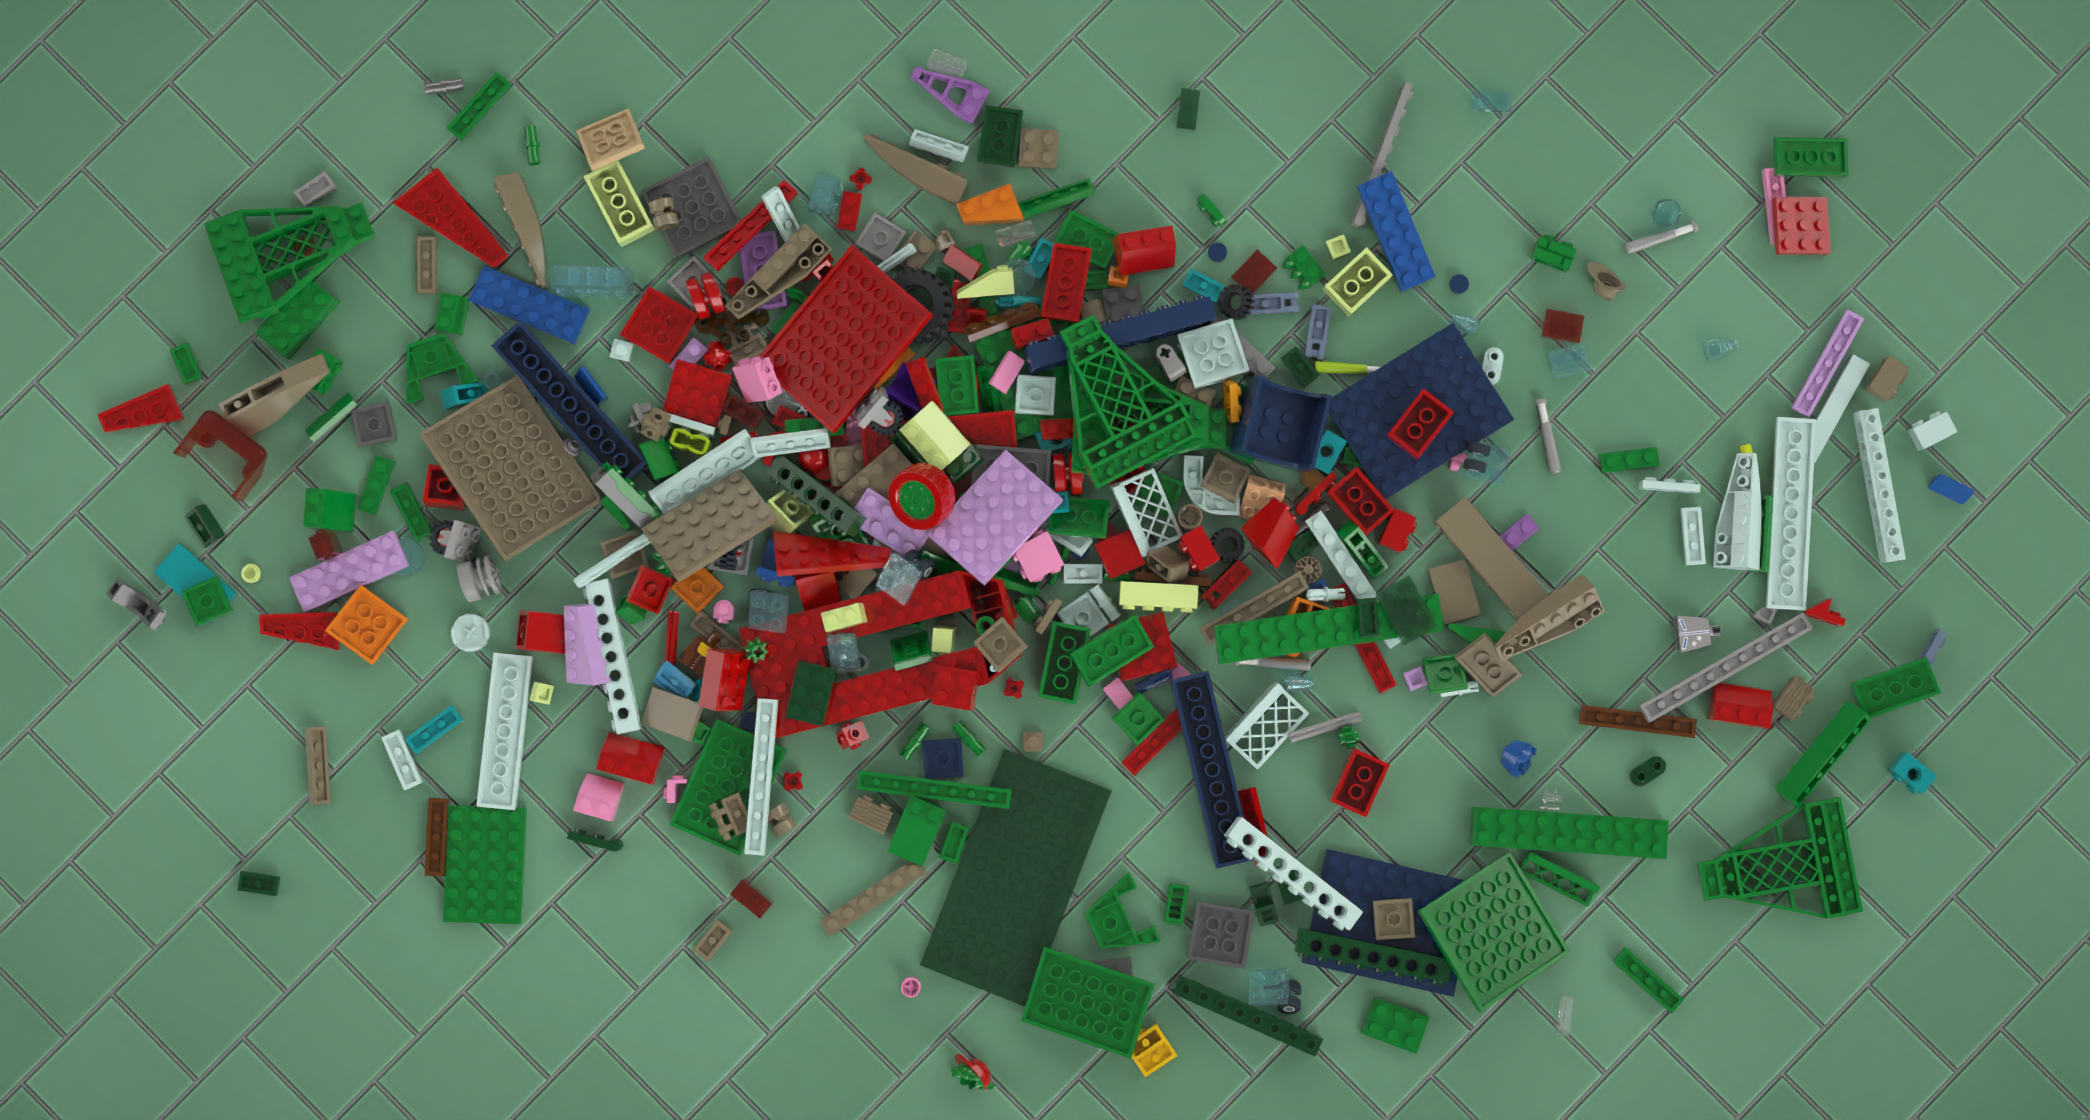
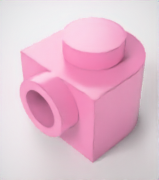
M727 600L718 601L714 607L713 618L717 619V623L729 624V620L734 621V605Z

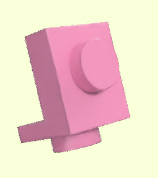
M684 775L672 776V779L667 780V787H664V799H667V803H677V783H688V779H684Z

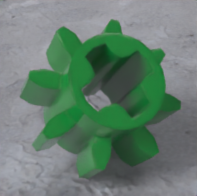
M755 637L754 641L747 640L748 644L746 647H743L747 651L745 657L747 659L751 658L754 663L757 662V659L764 660L765 653L769 652L764 648L767 644L764 641L760 642L757 637Z
M1352 726L1341 727L1342 732H1338L1340 746H1346V750L1356 748L1355 743H1360L1357 728L1352 729Z

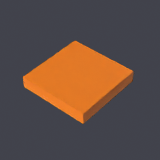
M703 567L684 580L676 581L670 588L698 614L725 586Z

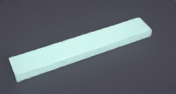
M1854 354L1851 355L1816 418L1814 463L1817 461L1870 363Z

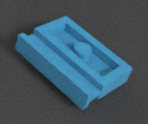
M668 661L661 666L656 677L653 679V682L666 692L686 699L697 685Z

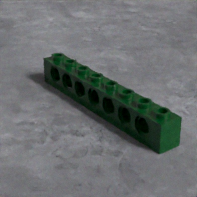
M1298 928L1294 951L1298 952L1300 957L1309 958L1310 955L1317 956V960L1324 962L1333 959L1339 965L1347 966L1348 963H1353L1355 968L1366 970L1367 967H1372L1374 972L1385 974L1387 970L1392 971L1393 975L1404 978L1405 974L1411 975L1412 979L1417 981H1424V978L1431 979V983L1443 985V982L1449 983L1451 967L1445 957ZM1314 940L1320 942V948L1316 951H1313L1310 947L1311 942ZM1338 944L1339 952L1335 955L1331 954L1329 950L1331 945ZM1350 949H1358V956L1356 958L1349 957ZM1369 953H1377V960L1375 962L1368 961ZM1390 956L1396 957V964L1393 966H1388L1387 959ZM1409 960H1414L1416 964L1412 970L1406 968V963ZM1428 964H1433L1435 968L1431 974L1425 972V967Z
M1181 974L1178 975L1172 989V993L1314 1057H1316L1323 1038L1319 1035Z

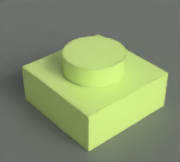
M1344 234L1325 242L1332 260L1351 252Z
M534 682L530 701L550 705L554 686Z

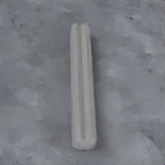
M1354 712L1289 732L1288 738L1290 742H1296L1362 721V716L1360 712Z

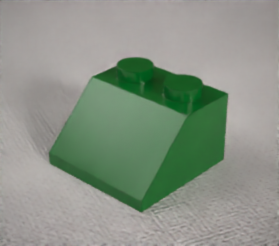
M663 437L657 442L651 440L639 444L654 479L659 483L680 472L679 469L682 468L678 458L674 459L671 453L674 449L669 442L670 440L666 441Z

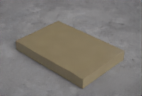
M1465 559L1428 569L1434 593H1439L1443 625L1481 614Z
M1484 632L1455 655V659L1493 698L1523 674L1509 658L1503 661L1500 660L1494 648L1496 644Z
M653 687L640 724L692 741L703 707L698 706V702Z

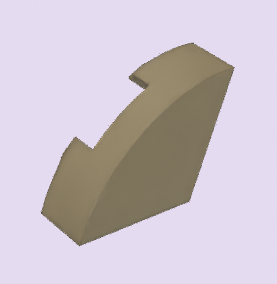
M947 228L943 229L936 238L938 253L950 248L951 245H955Z

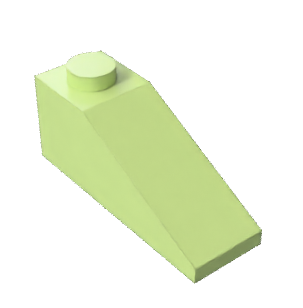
M999 265L997 269L988 271L956 290L957 298L1015 294L1012 267L1008 268V265Z

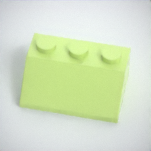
M933 400L900 429L925 460L941 470L970 445L969 441Z

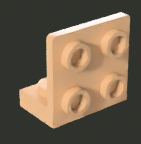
M1249 474L1239 510V517L1250 520L1274 497L1279 502H1282L1286 484Z

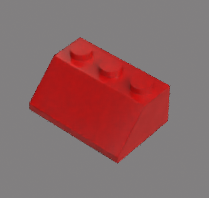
M1172 225L1120 233L1112 239L1120 276L1175 267L1176 240Z
M1720 682L1712 687L1708 720L1771 729L1773 703L1770 690Z
M609 732L601 749L596 770L654 785L665 747Z

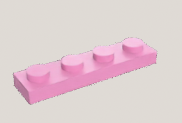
M1765 168L1762 170L1769 238L1770 245H1775L1772 198L1786 197L1784 176H1774V168Z

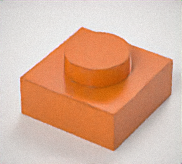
M1111 266L1108 285L1126 288L1129 275L1120 276L1118 267Z

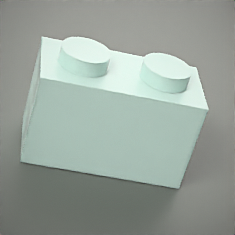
M1937 411L1929 415V420L1925 422L1919 420L1912 424L1913 428L1908 430V433L1918 451L1957 433L1948 412L1940 414Z

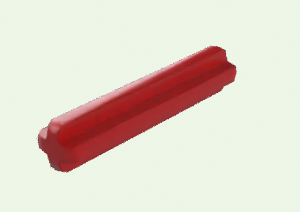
M668 611L664 663L668 661L673 666H676L678 611Z

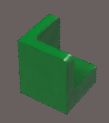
M626 594L619 597L615 613L631 625L644 620L647 609L626 601L628 596Z

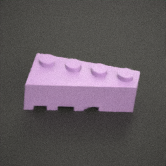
M593 604L564 606L566 683L585 685L610 683V678L606 676L604 668L607 666L606 659H602L600 649L603 647L602 640L597 635L599 625L595 606Z

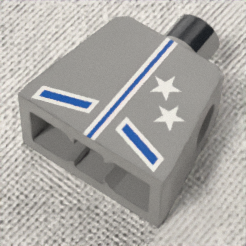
M1673 617L1677 653L1711 645V637H1718L1721 634L1720 626H1709L1708 618Z

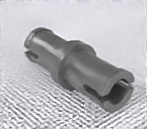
M462 77L451 80L441 79L438 82L424 83L426 96L437 93L448 94L449 91L463 90Z

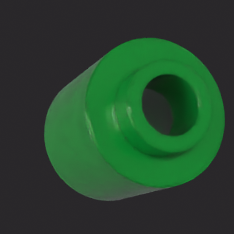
M1022 595L1014 601L1016 603L1014 609L1023 621H1026L1028 624L1041 616L1038 612V607L1030 596L1025 598Z

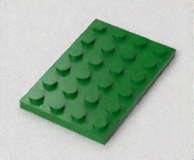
M716 719L669 825L741 856L745 847L746 832L736 836L734 829L729 831L732 838L724 841L722 834L720 835L718 832L719 827L715 818L712 819V812L709 806L716 803L720 810L724 808L721 800L739 792L748 811L754 734ZM776 744L774 745L771 786L788 750ZM727 813L723 814L722 817L726 826L731 824Z
M448 805L443 922L522 924L527 808L508 810Z
M1045 946L1021 1021L1131 1059L1155 983Z

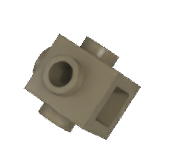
M654 407L649 415L645 414L640 423L643 425L640 433L657 442L661 436H666L670 428L668 425L672 415Z

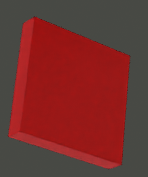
M1130 529L1094 545L1110 580L1145 565V561Z
M641 565L626 601L659 614L674 579Z

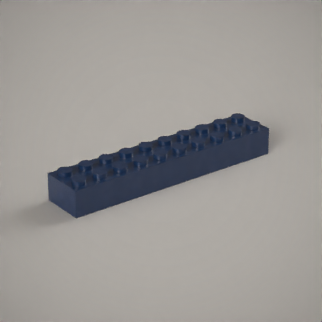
M1200 295L1194 297L1193 301L1186 302V300L1176 302L1175 306L1168 307V305L1160 306L1154 312H1150V310L1142 311L1136 317L1127 315L1114 323L1113 320L1105 321L1100 327L1111 338L1112 342L1123 350L1211 325L1217 317L1211 297ZM1058 335L1046 338L1047 341L1041 343L1039 340L1028 343L1029 346H1026L1023 356L1029 375L1068 365L1066 354L1068 349L1061 337L1058 338Z
M519 320L491 345L600 467L606 462L611 466L615 464L623 472L620 475L624 479L628 477L631 481L648 467L645 457L524 323Z
M1209 671L1171 679L1170 684L1214 867L1218 869L1252 861L1254 859L1249 860L1242 854L1243 850L1238 846L1234 848L1226 842L1228 839L1224 836L1237 817L1244 818ZM1248 834L1243 837L1245 845L1250 843Z

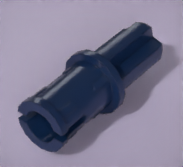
M1168 669L1154 676L1150 674V677L1135 683L1137 692L1139 691L1142 694L1150 689H1157L1158 685L1173 678L1172 672Z

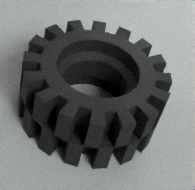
M1238 284L1228 285L1229 288L1224 287V292L1219 293L1222 297L1217 300L1220 302V304H1217L1218 308H1221L1219 311L1225 317L1234 320L1247 318L1246 314H1251L1249 310L1254 309V306L1251 305L1255 303V300L1252 299L1254 295L1250 293L1251 290ZM1235 295H1239L1242 298V304L1238 309H1233L1230 305L1231 299Z
M1233 528L1219 529L1214 533L1210 541L1220 557V562L1228 563L1237 560L1245 549V540H1243L1242 534ZM1231 538L1235 544L1233 551L1228 553L1222 551L1220 548L1221 540Z

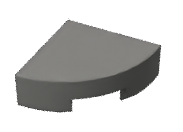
M1762 607L1752 615V618L1770 626L1778 609Z

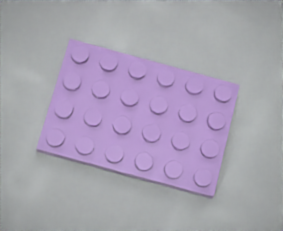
M1005 450L955 503L952 513L942 523L932 528L927 533V536L985 586L1063 502V499Z

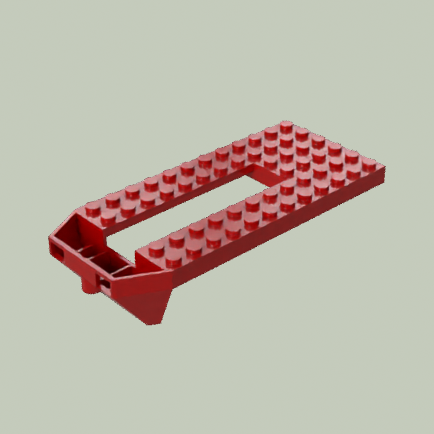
M955 571L739 628L743 647H746L748 644L747 640L754 641L755 637L760 642L764 641L767 644L764 648L769 652L765 653L764 660L757 659V662L754 663L750 658L748 669L756 702L758 703V698L778 700L775 739L823 727L785 717L799 660L829 667L824 646L969 608L972 610L975 626L978 619L983 616L992 617L997 622L1003 615H1006L1007 622L1016 631L1004 581L991 578L984 586L969 572ZM856 603H863L868 622L833 632L825 631L821 613ZM986 622L984 624V628L988 630L990 628V624ZM977 647L934 657V661L896 671L895 668L834 683L824 726L932 699L938 665L980 671L978 687L990 684L1018 660L1022 653L1001 672H992L990 670V662Z

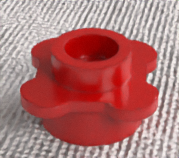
M859 168L858 171L849 177L850 182H853L859 191L863 190L865 185L872 182L871 176L866 174L864 168Z
M1008 678L1006 680V689L1003 691L1004 695L1007 697L1014 696L1016 699L1021 698L1024 682Z
M797 771L791 774L786 772L783 775L785 779L784 789L786 791L791 789L801 790L803 788L801 772Z

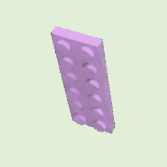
M390 531L289 577L303 612L306 613L357 590L360 585H369L410 565L396 532Z

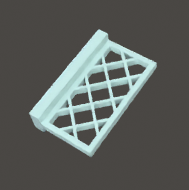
M1153 467L1124 481L1110 485L1142 557L1147 556L1148 551L1165 546L1182 536ZM1152 474L1154 479L1151 487L1142 484L1144 477ZM1129 483L1137 484L1134 495L1127 493L1124 486ZM1140 486L1150 489L1146 500L1137 497ZM1153 491L1161 495L1159 504L1149 501ZM1135 499L1145 502L1141 512L1133 509ZM1148 504L1157 507L1153 517L1144 514ZM1160 508L1168 512L1166 522L1157 519ZM1143 516L1152 519L1149 529H1145L1140 525ZM1155 521L1164 524L1161 534L1151 531ZM1167 526L1174 527L1177 535L1170 538L1164 536ZM1150 533L1159 536L1157 544L1149 546L1147 541Z
M1274 681L1224 735L1225 741L1258 770L1286 740L1288 733L1293 732L1308 716L1309 712L1288 694L1279 683ZM1281 694L1287 698V706H1277V698ZM1298 708L1302 715L1298 719H1291L1290 709ZM1274 709V720L1264 721V712ZM1277 709H1287V720H1277ZM1287 722L1288 730L1285 733H1278L1277 723ZM1261 723V734L1251 735V726ZM1264 723H1274V734H1264ZM1274 736L1275 744L1272 747L1265 748L1264 737ZM1251 737H1261V748H1251ZM1240 738H1248V748L1240 749L1236 743ZM1262 750V758L1256 764L1252 760L1251 751Z

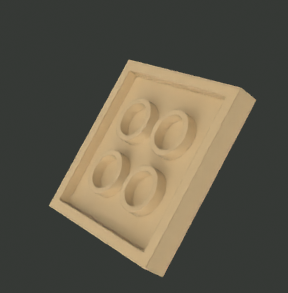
M629 108L576 130L592 171L645 149Z

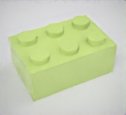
M1366 247L1325 285L1323 291L1349 317L1393 275Z

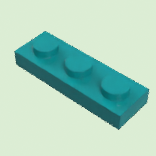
M450 705L405 738V741L415 755H417L463 722L464 719L456 708Z

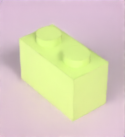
M856 603L821 613L826 632H833L868 622L863 603Z
M935 626L933 628L931 651L936 652V655L939 656L954 651L956 627Z

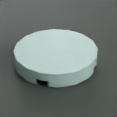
M465 614L460 616L453 624L451 637L453 643L459 649L466 652H475L482 649L488 643L490 628L488 622L483 617L476 614Z

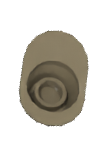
M1597 262L1588 264L1587 270L1594 278L1593 290L1605 300L1612 301L1619 291L1625 290V283L1608 267Z

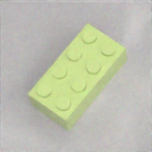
M619 160L584 176L621 247L655 230Z
M1120 582L1119 605H1123V609L1134 610L1135 606H1142V610L1153 611L1154 607H1161V611L1172 612L1173 608H1180V612L1192 613L1193 609H1197L1198 585Z

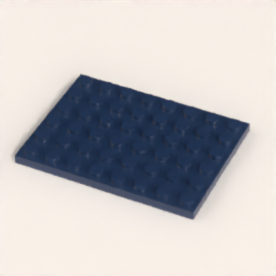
M1454 323L1333 396L1328 414L1344 439L1347 440V444L1370 481L1385 500L1467 450L1469 442L1478 443L1514 420ZM1425 389L1454 411V413L1416 460L1386 436L1418 394Z
M1326 849L1320 878L1362 910L1363 913L1350 931L1344 929L1341 931L1333 925L1334 921L1329 917L1325 919L1318 914L1319 909L1314 906L1309 930L1444 957L1419 915L1418 910L1464 881L1463 879ZM1321 894L1319 896V902L1321 904H1324L1326 901L1325 894ZM1412 898L1415 937L1375 940L1372 901ZM1337 905L1334 908V913L1336 916L1340 915L1341 913V907L1339 905ZM1318 940L1312 941L1311 949L1313 951L1318 950L1320 942ZM1338 944L1331 945L1329 949L1331 954L1335 955L1339 952ZM1350 949L1349 957L1356 958L1358 956V949ZM1369 953L1368 961L1375 962L1377 960V953ZM1310 955L1309 958L1303 957L1302 963L1452 997H1454L1458 979L1452 968L1449 983L1443 982V985L1431 983V979L1424 978V981L1413 980L1411 975L1405 974L1404 978L1394 976L1392 971L1387 970L1385 974L1374 972L1372 967H1367L1364 970L1355 968L1353 963H1348L1347 966L1339 965L1333 959L1324 962L1317 960V956ZM1395 956L1388 957V966L1396 964ZM1407 961L1406 968L1408 970L1414 969L1415 961ZM1426 965L1425 972L1427 974L1433 973L1434 965Z

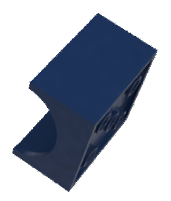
M1263 375L1248 378L1241 402L1242 415L1239 416V422H1236L1229 453L1299 473L1314 470L1332 395L1316 394L1288 388L1267 380L1266 376Z

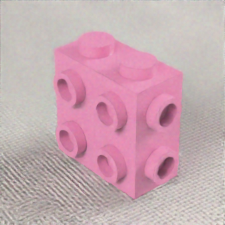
M756 356L751 359L744 358L739 360V364L732 368L746 403L770 400L783 393L769 357L761 358Z
M1038 528L1012 555L1015 563L1019 561L1022 567L1019 571L1023 579L1027 578L1029 582H1039L1044 579V575L1050 572L1054 574L1064 566L1046 529L1042 530V528Z

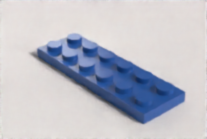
M1390 171L1356 186L1399 291H1405L1436 277L1393 172Z
M483 266L469 299L472 303L516 321L520 320L528 326L576 345L590 312V309L486 266Z

